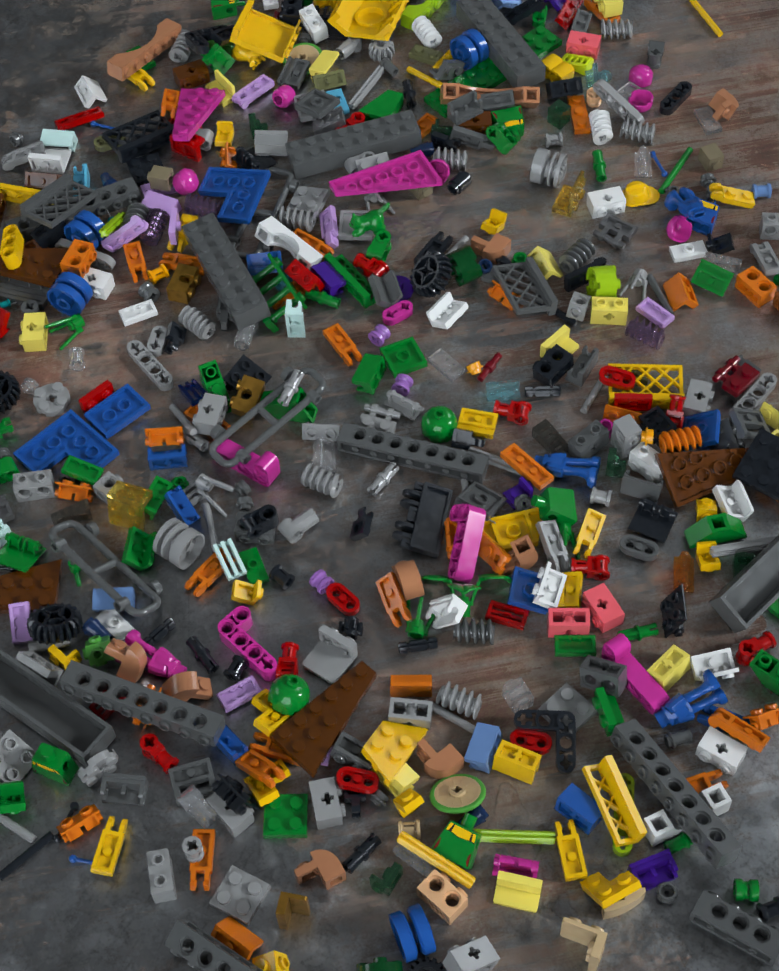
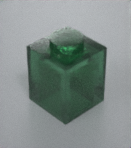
M559 99L548 107L547 123L560 130L570 121L571 106Z

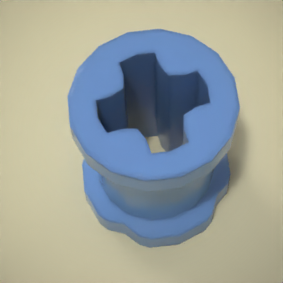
M771 183L759 186L752 184L751 192H753L754 199H757V197L771 198Z

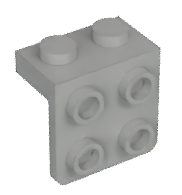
M322 624L318 630L320 640L302 664L305 669L333 684L343 676L358 656L357 643L351 637L341 635L334 627Z
M10 729L3 733L0 731V780L3 782L21 781L32 768L31 760L36 753Z

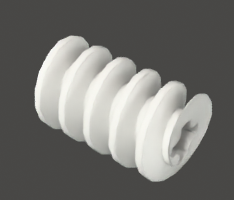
M419 16L413 21L412 30L425 47L433 49L440 45L442 36L426 16Z
M606 110L591 111L589 113L593 142L598 146L604 145L613 137L610 114Z

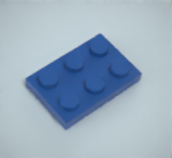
M127 383L84 413V417L108 440L149 411L151 407Z

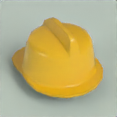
M641 181L630 182L622 191L626 198V206L628 207L651 205L660 198L657 189Z

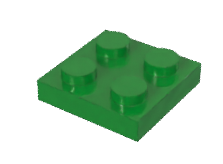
M413 336L380 348V354L384 357L385 363L394 379L398 374H408L428 367L427 360Z
M279 794L280 797L264 805V839L307 838L308 794Z

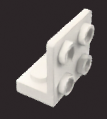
M45 147L46 154L29 153L28 161L32 172L64 175L72 151L67 148Z

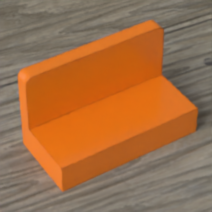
M678 272L663 283L664 291L673 311H676L684 304L692 309L699 305L690 279Z
M391 675V697H432V675Z
M231 916L215 924L211 932L212 937L248 961L253 951L261 947L264 942Z

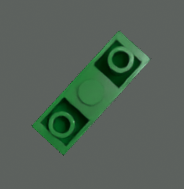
M216 359L198 365L200 381L204 392L226 396L228 403L227 413L232 412L229 406L230 398Z
M727 513L705 516L684 530L690 549L696 548L697 542L716 541L718 544L747 538L742 521Z
M761 649L749 665L762 685L779 696V660Z

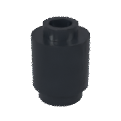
M459 171L447 185L449 192L453 195L461 194L472 183L470 174L466 171Z

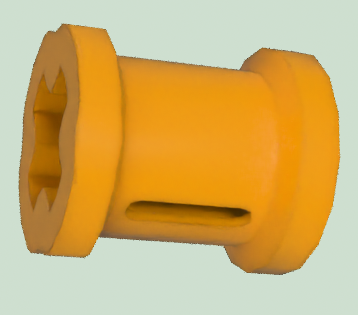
M163 263L153 270H147L148 277L153 285L165 277H170Z

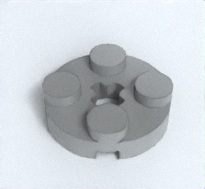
M60 382L38 387L34 391L33 403L38 413L46 414L47 417L61 415L66 411L68 404L70 406L71 397L69 391Z
M108 749L99 752L87 761L88 766L85 769L83 767L79 769V778L88 787L94 785L103 776V772L113 773L116 771L117 767L115 764L118 762L119 756L113 749H111V752Z

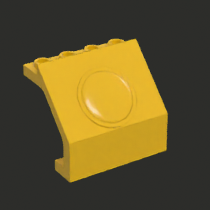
M338 0L327 21L345 37L389 41L409 0Z

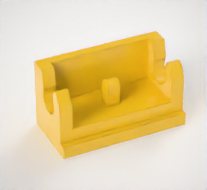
M502 739L494 755L492 769L532 785L535 773L538 772L542 755Z

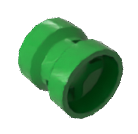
M734 878V901L742 902L746 899L750 902H758V879L743 881V879Z

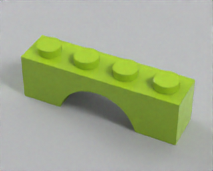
M426 0L419 5H408L401 15V26L412 30V23L417 17L426 16L427 19L431 18L433 13L446 0Z

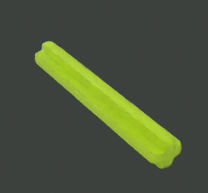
M125 212L116 214L99 230L101 238L108 237L122 224Z
M473 829L482 834L480 842L552 845L556 842L554 831Z

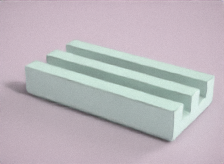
M231 538L225 542L221 541L220 544H213L212 548L228 581L247 574ZM226 546H229V548H230V550H231V552H232V554H233V556H234V558H235V560H236V563H237V565H238V567H239V569H240V572H238V570H237V568H236V566H235V564H234V561H233V559H232V557H231V555H230V553H229V551H228V549H227ZM221 548L223 549L225 556L233 570V575H231L223 559V556L219 550Z

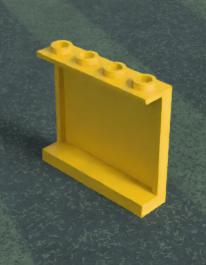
M248 0L233 27L229 41L279 63H283L285 58L288 59L294 43L300 34L302 27L299 25L301 20L299 19L296 27L252 9L255 0Z

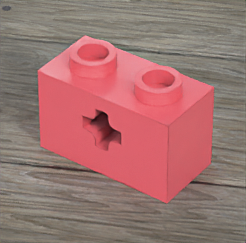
M570 30L566 43V53L588 56L597 60L602 35Z
M605 583L583 592L581 606L582 608H590L592 623L596 628L600 629L602 634L623 624L625 613Z
M548 608V638H554V635H589L590 608Z

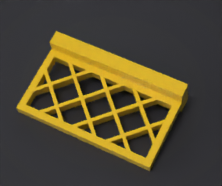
M608 363L609 366L630 372L638 370L642 373L636 379L635 384L642 389L639 393L653 395L651 409L657 405L661 409H669L671 399L669 394L685 396L683 391L682 365ZM656 370L660 375L654 379L649 374L650 371ZM669 371H678V376L673 379L667 373ZM643 377H647L651 381L648 386H644L640 382ZM662 377H665L670 382L665 387L658 382ZM655 384L661 391L653 393L649 389ZM674 385L679 389V393H671L668 389ZM608 386V404L614 403L615 393L634 392L632 390L613 392V387Z

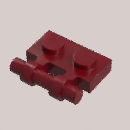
M737 355L729 358L722 368L715 371V375L712 377L715 383L719 380L723 381L722 389L735 398L747 389L760 375L758 370L746 362L739 366L737 363L741 359ZM730 370L734 372L731 376L727 374Z

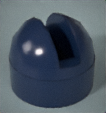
M481 259L479 263L482 274H488L492 269V262L488 259Z

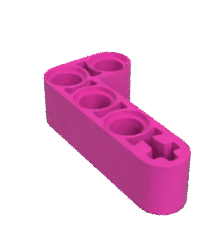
M226 439L217 447L216 451L225 460H231L235 457L237 451L244 449V447ZM265 451L262 456L252 452L250 453L251 460L247 464L240 462L234 467H230L265 487H269L281 472L277 456L270 451Z
M467 503L455 504L451 508L449 515L450 520L458 524L448 567V577L463 583H470L474 576L486 511L483 508Z
M238 606L218 623L220 640L233 653L247 660L249 667L266 682H273L276 679L277 661L246 633L253 624L251 612L246 606ZM253 655H259L256 658H251Z
M619 633L603 644L601 657L605 660L627 665L626 688L650 714L654 715L661 710L662 706L664 707L670 698L666 691L630 653L631 643L623 633Z

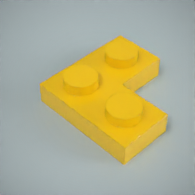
M265 688L255 695L251 701L253 706L263 712L254 719L253 726L270 737L272 732L294 715H284L275 711L272 708V703L268 702L269 690Z
M281 759L274 762L276 766L283 770L286 778L291 776L289 769ZM273 773L270 775V777L273 778L275 784L282 782L280 779H277ZM252 776L243 779L246 787L261 807L280 797L275 786L269 788Z
M630 871L621 873L610 881L600 872H597L580 882L582 890L603 909L642 888L640 880Z

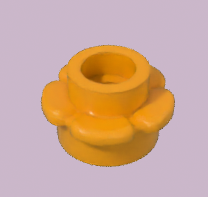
M479 361L466 366L467 373H471L472 376L482 372L481 368L483 365Z
M646 427L645 431L642 430L641 442H644L645 446L653 444L654 429Z

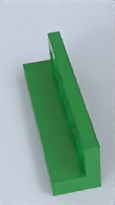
M330 252L324 255V261H328L347 281L344 287L365 309L376 303L374 297L370 299V294L373 293L367 279L342 254L334 257Z

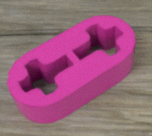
M403 300L385 309L382 313L383 323L393 326L409 318L413 314V304L408 300Z

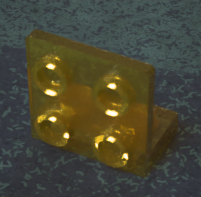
M580 171L573 187L563 185L552 206V212L571 217L573 212L578 210L579 200H582L585 194V190H583L586 183V178H584L585 171Z
M117 480L107 493L109 523L127 529L134 526L145 531L144 508L153 497V490Z

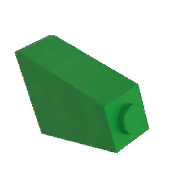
M387 90L359 110V112L365 115L364 122L399 113L404 106L403 93Z
M298 387V391L293 395L288 407L282 406L283 402L281 404L277 402L281 396L280 394L265 409L273 417L280 419L302 401L307 394L301 387ZM273 390L263 391L260 401L263 400L267 395H269ZM311 402L290 421L314 423L318 409Z

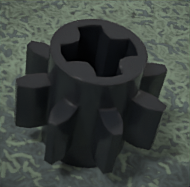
M347 616L344 618V622L339 621V633L345 637L349 636L357 640V637L363 634V623L359 622L357 617Z

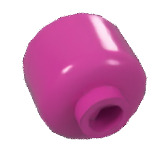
M284 84L274 90L272 99L276 106L284 109L294 102L293 98L296 96V93L291 86Z

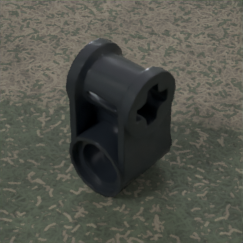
M264 505L240 519V524L247 530L249 539L258 538L278 526L279 518L277 510L273 505Z

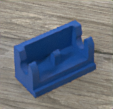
M281 250L246 254L247 268L250 275H256L272 263L267 256L269 253L274 258L277 256L282 262ZM275 268V269H274L272 272H270V273H278V272H277V270H276V268Z
M185 443L181 444V449L153 452L152 447L147 448V460L150 471L188 467Z
M180 485L165 493L164 498L177 519L188 526L201 519Z
M225 724V728L216 746L236 766L235 761L249 751V749Z
M573 783L558 796L554 809L566 819H573L575 826L589 836L602 820V814L596 801Z

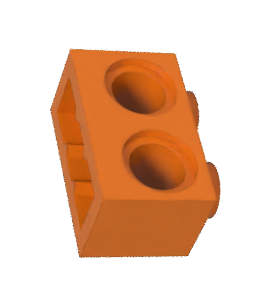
M74 239L60 262L62 272L75 273L84 278L85 274L89 272L92 262L97 257L94 244Z
M754 266L739 273L734 286L757 308L773 300L777 290L774 282L770 281Z

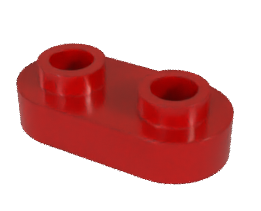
M609 365L602 367L599 371V380L604 385L624 391L631 390L635 386L636 377L630 371Z
M332 583L327 587L326 596L328 601L344 615L354 616L359 612V599L343 584Z
M516 729L510 734V743L540 755H545L551 750L552 739L545 732ZM522 740L524 743L518 744L516 741ZM539 743H542V744H544L545 746H544V747H539L538 744H539Z
M350 766L342 767L337 771V785L344 790L372 794L379 787V777L373 771ZM349 778L350 781L345 782L344 779ZM365 783H371L372 785H371V786H365L364 784H365Z

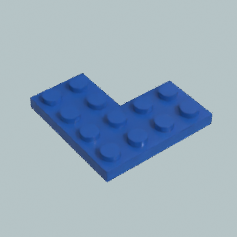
M209 167L198 189V193L200 196L226 197L217 216L218 222L250 224L271 173L269 170Z
M72 409L13 452L14 457L30 472L51 469L69 455L103 468L120 455L118 449Z

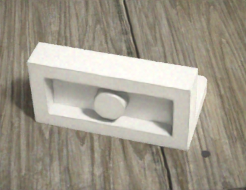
M82 75L74 88L84 107L90 108L96 99L106 103L107 98L98 81Z

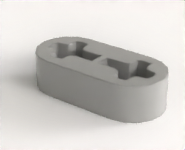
M162 325L155 326L152 329L147 343V349L154 357H159L164 353L168 341L165 338L167 328Z

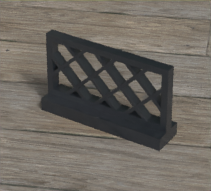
M156 110L101 133V135L123 164L128 160L170 144L169 136L173 133L174 124H171L165 117L161 116L159 110ZM155 117H158V118H159V121H155V120H151V119H152V118H155ZM140 123H142V124H145V127L137 126V125L140 124ZM156 125V128H149L148 126ZM126 129H128V130H131V133H127V132H123V131L126 130ZM142 131V134H134V132ZM112 135L117 136L116 139L109 138V137L112 136ZM120 137H128V140H120Z

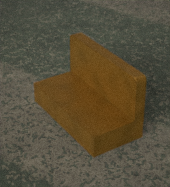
M281 891L275 914L279 928L288 930L292 913L309 916L310 906L307 896Z

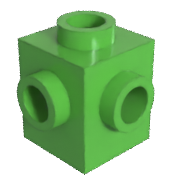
M95 635L88 638V641H85V648H82L84 659L89 660L90 666H102L107 664V661L114 660L113 657L104 653L106 646L111 642L109 635L103 637Z

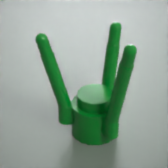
M74 314L71 317L52 322L44 327L49 328L59 325L49 330V333L67 326L71 331H75L59 348L63 350L79 333L84 331L82 327L85 326V322L80 314Z
M567 522L558 523L564 546H567V542L571 540L574 549L576 541L574 532L571 530V524ZM577 553L575 555L576 560H581L580 554Z
M422 596L419 599L416 618L412 622L411 620L407 621L405 632L413 639H422L423 636H427L435 618V615L432 613L426 626L424 621L420 619L424 599ZM407 600L406 607L409 609L411 613L410 600Z

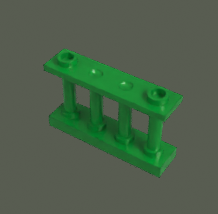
M270 253L267 254L272 263L252 277L254 282H259L275 268L279 275L260 288V292L262 295L266 294L282 280L287 285L266 301L269 310H271L270 307L290 292L294 296L291 300L292 307H295L298 301H301L302 307L306 310L308 308L304 303L306 298L300 291L297 292L281 267L283 265L281 260L277 256L274 258ZM286 304L274 314L271 313V316L263 319L265 325L273 333L280 330L276 323L285 314Z

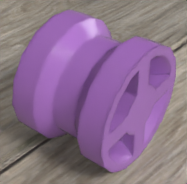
M377 324L374 331L368 334L369 340L378 347H381L385 342L384 340L391 336L389 329L383 324Z
M398 374L395 378L396 382L393 383L391 388L405 397L410 392L409 388L413 385V379L406 374Z
M323 569L316 571L309 580V584L312 587H316L317 592L321 595L325 594L327 587L334 583V579L327 577Z

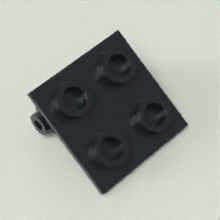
M238 146L235 150L236 155L231 157L242 169L266 170L278 164L271 156H256L254 147L245 150L244 147Z
M243 354L223 380L225 381L226 389L231 391L236 390L238 380H242L244 375L265 381V385L272 376ZM243 394L246 399L251 397L249 394Z
M646 497L644 499L640 498L639 506L628 529L665 543L679 512L675 511L674 508L664 507V504L658 505V502L654 503L647 500Z
M680 584L660 605L665 638L671 634H674L675 637H681L684 633L683 623L687 621L684 587L683 584Z
M219 773L217 774L221 779L220 781L216 780L213 782V791L223 801H226V805L235 814L240 816L245 814L247 805L259 811L262 810L257 805L258 802L253 795L244 791V786L237 779H233L229 775L225 777Z

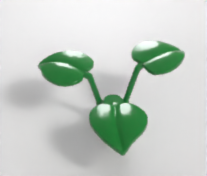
M498 574L478 575L479 578L476 585H461L452 583L453 579H450L448 576L424 575L421 576V581L426 579L443 581L447 583L451 594L454 593V589L461 592V596L457 597L468 605L462 617H470V607L473 606L477 591L482 588L480 587L482 581L503 579L511 584L512 578ZM470 591H473L472 596L469 600V597L465 596V594H467Z

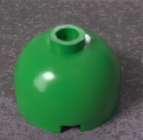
M445 406L431 407L422 416L421 431L423 436L429 438L433 443L449 442L453 437L454 428H457L458 425L456 415L450 408Z
M284 674L276 678L271 684L268 694V702L272 703V708L281 714L289 716L299 712L309 703L310 689L307 682L294 674Z

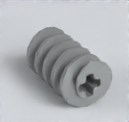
M601 19L600 34L604 36L605 40L608 35H610L611 39H613L614 35H616L617 39H619L620 35L623 36V39L626 38V35H629L631 39L633 36V20L630 23V20L626 19L624 23L623 19H620L618 23L617 19H614L613 23H611V20L608 19L605 24L604 19Z
M186 29L180 31L169 51V58L177 63L187 62L193 51L185 42L184 34L190 32Z
M627 117L626 121L622 123L619 138L625 134V139H628L631 135L632 141L637 137L638 142H641L644 138L645 144L650 140L652 145L656 131L655 123L651 127H649L648 122L642 126V121L640 120L637 125L636 119L630 123Z
M438 147L433 153V160L438 158L450 165L452 170L457 166L458 171L462 167L466 171L468 155L466 150L460 154L459 149L454 153L453 148H451L449 153H447L446 147H444L442 152L440 147Z
M282 206L279 213V222L284 226L287 225L289 229L293 227L295 230L297 228L303 231L306 229L307 232L313 230L317 219L316 211H314L313 215H311L310 210L304 214V209H301L300 213H298L297 208H294L293 212H291V207H288L285 211L284 206Z
M185 306L178 315L179 323L201 340L209 339L217 330V323L213 322L211 318H208L201 311H198L196 307Z
M308 463L302 473L301 484L336 498L343 486V479L339 480V474L337 473L332 478V471L325 475L326 469L324 468L318 472L319 466L317 465L312 470V464Z
M448 681L446 685L440 688L435 704L438 705L442 702V707L446 708L449 705L452 711L457 708V713L459 714L465 711L466 717H470L473 714L472 717L475 720L482 705V694L479 693L474 698V691L467 695L466 688L464 687L459 692V685L456 684L452 689L451 681Z

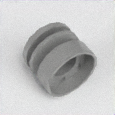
M539 147L532 162L530 182L542 184L544 179L547 178V186L550 187L553 183V187L558 189L566 174L567 154L562 153L559 158V152L556 151L553 157L550 158V150Z
M176 517L171 518L163 524L153 541V551L164 559H169L172 564L184 570L193 565L204 548L205 536L192 527L189 528L187 524Z

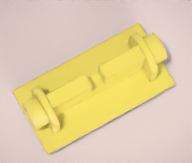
M764 401L760 411L766 424L775 430H779V411Z

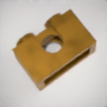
M178 263L166 288L168 300L189 304L191 298L195 295V288L201 283L198 267Z
M244 375L242 380L239 379L236 386L238 393L236 396H232L229 404L232 413L243 416L257 405L263 391H265V381ZM245 393L251 395L249 399L242 398Z

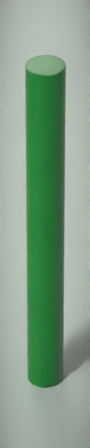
M691 147L685 150L659 188L658 192L660 194L665 193V189L670 186L693 152Z

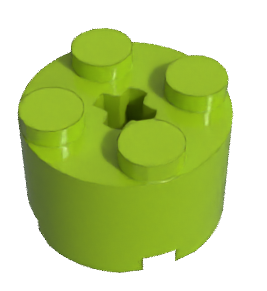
M616 266L588 267L586 280H589V286H586L587 295L591 296L590 301L592 296L617 297V289H620L621 282L616 276Z

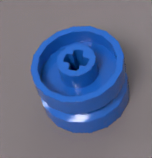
M474 28L464 31L461 35L454 37L450 41L451 55L454 60H462L465 63L464 70L474 68L478 63L485 61L489 57V48L485 38Z
M87 210L79 211L74 216V219L69 221L63 229L67 240L73 242L74 239L93 243L95 250L101 244V241L107 238H101L99 230L105 224L95 214Z
M71 272L60 273L55 280V284L47 292V298L51 305L68 316L81 314L85 305L93 296V290L89 283L79 275Z
M419 903L407 907L408 921L400 910L388 914L397 946L405 963L417 959V946L425 956L436 952L430 923Z

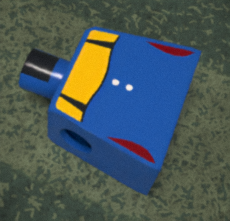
M708 197L706 200L701 199L705 207L706 216L695 220L688 217L686 219L692 223L693 231L706 236L709 233L712 235L719 212L716 200Z

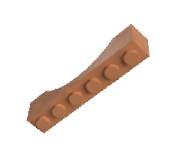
M168 18L157 25L155 36L148 44L134 51L116 54L107 61L108 75L122 82L171 47L181 31V25Z
M443 83L440 88V104L447 105V103L473 90L477 92L478 100L481 98L480 94L513 89L515 107L536 108L540 103V87L522 86L488 89L471 87L460 83Z

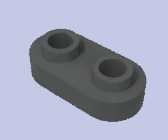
M632 534L624 535L620 540V550L626 555L644 561H653L658 557L659 547L653 541Z

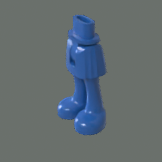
M680 188L679 194L676 190H672L665 197L664 205L669 211L678 209L681 214L692 220L706 216L705 207L701 199L695 196L694 192L689 188Z
M566 453L544 454V456L536 455L535 461L555 477H582L586 479L587 486L592 489L593 486H596L601 457L570 458L567 457Z
M710 669L703 672L704 682L687 693L676 694L664 707H661V711L654 714L662 729L668 725L674 726L695 719L694 714L708 706L713 704L724 705L728 702L724 691L720 688L719 682ZM712 691V693L704 699L693 704H689L692 701L699 698L700 696Z

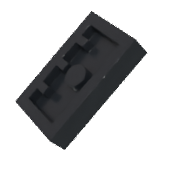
M658 405L638 416L641 423L639 425L643 431H645L646 427L654 429L653 445L656 444L658 447L659 435L663 431L669 432V430L673 429L676 431L677 429L674 422Z

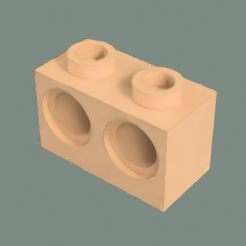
M434 869L417 887V896L448 925H451L468 907V895L462 888H456L451 884V879L444 872L439 873ZM432 885H439L441 889L439 891H432L430 887ZM453 899L458 904L456 906H449L446 902Z

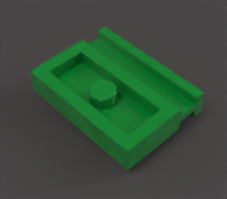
M701 259L690 282L723 297L735 274Z

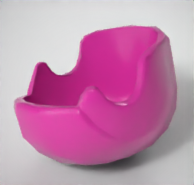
M638 64L630 69L629 83L639 88L651 85L653 71L649 66Z
M638 89L632 91L628 102L640 113H645L651 109L654 96L648 90Z
M438 158L431 160L430 164L442 179V184H444L450 175L449 165L444 160Z
M184 168L173 176V186L180 195L186 196L197 190L199 180L193 170Z
M676 215L668 222L666 232L672 241L684 243L690 238L692 223L686 220L687 217Z

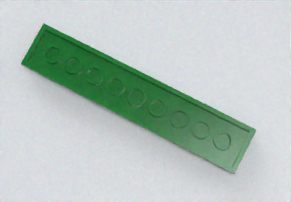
M542 25L522 36L540 59L562 45V39ZM488 57L474 68L468 69L447 83H460L471 87L493 89L507 79ZM438 88L426 95L424 102L442 117L447 118V105L440 104V89Z

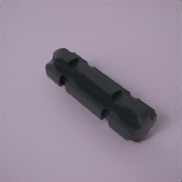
M550 385L535 386V388L533 386H525L526 397H533V395L535 397L550 396L552 394L553 396L561 395V387L559 385H553V387H550Z
M170 617L167 618L163 625L160 624L149 634V637L146 636L143 640L149 645L154 646V643L157 644L168 634V630L171 631L176 627L174 620Z
M435 636L428 637V640L422 638L410 640L409 643H406V641L398 643L400 654H406L408 651L412 653L424 651L427 648H438V641Z

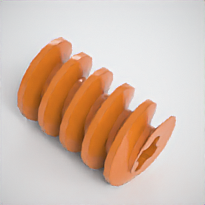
M695 425L691 426V428H678L676 431L673 429L669 430V432L663 431L659 435V447L662 453H667V450L672 453L674 448H676L677 452H681V447L688 451L689 445L692 450L696 449V444L699 447L702 446L701 433Z

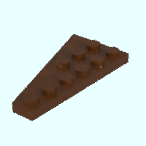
M24 248L22 263L14 270H9L0 256V276L50 288L55 284L59 274L62 273L60 262L69 248Z
M748 448L654 454L674 507L678 508L712 493V489L716 485L728 486L734 483L736 479L732 478Z
M62 559L33 566L26 573L15 571L1 575L0 614H9L8 604L29 601L31 613H33L34 609H39L40 606L51 605L55 602L57 604L63 567Z
M361 661L272 732L270 739L314 778L320 764L325 761L330 748L335 745L341 732L348 724L350 716L358 708V703L366 695L376 679V672Z

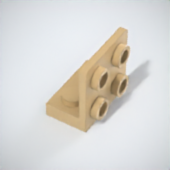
M563 917L560 936L588 946L585 959L586 962H589L587 970L597 971L608 933L604 932L599 926L591 925L590 927L585 925L575 917Z

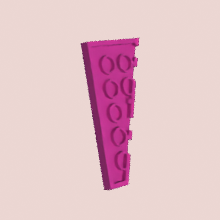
M181 88L172 133L173 141L189 142L226 96L225 90H218V88Z
M421 150L329 181V187L335 197L442 186V179Z

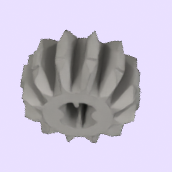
M390 39L389 41L372 40L368 47L369 56L374 62L379 61L380 63L385 57L392 60L395 54L394 44Z

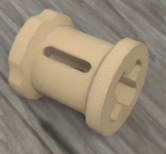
M417 819L415 822L402 823V821H398V834L405 831L411 836L421 839L420 819Z

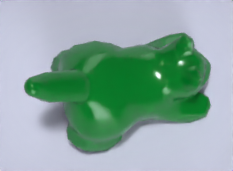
M387 202L379 209H372L361 216L352 213L349 223L350 227L354 229L352 236H362L368 230L373 231L374 235H376L378 231L385 230L383 213L388 210L390 203Z

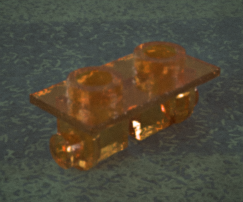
M682 551L679 557L674 556L673 591L680 584H683L685 593H694V558H691L688 551Z

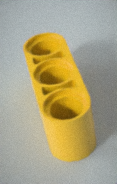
M10 224L3 229L0 256L9 270H14L22 263L24 238L18 226Z

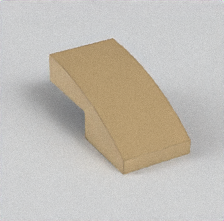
M645 887L636 890L605 909L601 908L603 920L619 916L636 907L644 900L646 894Z

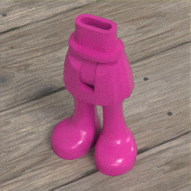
M132 629L126 635L125 643L128 646H131L136 641L143 647L146 653L152 656V658L147 657L146 668H148V673L169 679L175 674L187 671V667L181 665V661L177 660L164 647L157 649L142 640L139 631ZM115 659V661H116L117 663H119V664L122 663L121 661Z

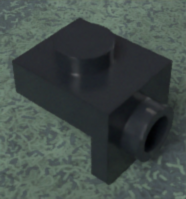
M711 233L707 234L708 241H706L708 251L713 252L714 256L735 250L731 233L713 238Z

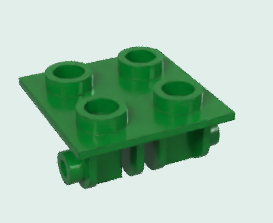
M13 532L7 533L5 535L7 543L0 550V564L26 573L47 549L43 547L40 541H35L28 537L25 538V536L19 537V535Z

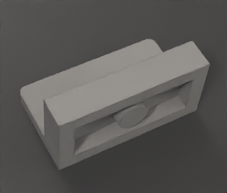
M255 130V155L287 156L285 143H287L288 132L282 130Z

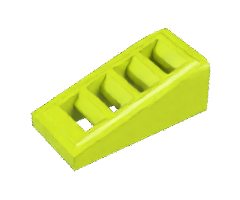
M569 53L562 57L564 62L574 67L575 72L584 76L593 68L594 58Z

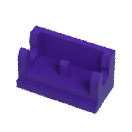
M328 261L311 266V272L320 278L325 285L322 291L334 297L344 292L339 288L346 286L347 281Z
M670 849L631 863L627 871H630L640 880L642 888L645 887L646 891L657 887L663 882H670L678 878L676 872L678 867L671 855Z

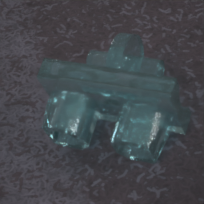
M597 63L592 64L593 69L585 71L588 89L593 87V84L599 79H604L607 83L612 79L610 71L605 69L601 72L598 71Z
M519 379L486 383L487 402L496 400L507 402L509 399L520 398Z

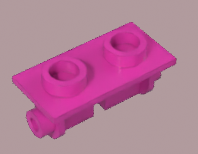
M495 854L493 876H498V871L500 870L537 879L539 861Z

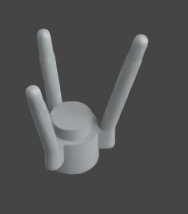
M380 192L369 193L364 197L366 210H370V201L373 203L377 201L384 204L387 203ZM389 206L388 209L392 214H395V211Z
M642 268L635 269L633 275L629 277V280L618 296L621 297L630 284V289H633L634 286L640 287L642 285V301L646 299L647 272Z
M201 473L195 482V487L198 488L197 493L201 494L219 513L226 517L227 514L205 492H210L214 485L230 492H234V488Z

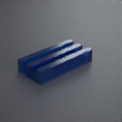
M195 378L191 379L192 383L185 382L184 387L181 384L178 385L180 392L192 407L197 405L199 400L203 399L204 394L207 393ZM187 390H190V392L193 394L196 400L192 398V396L187 392Z

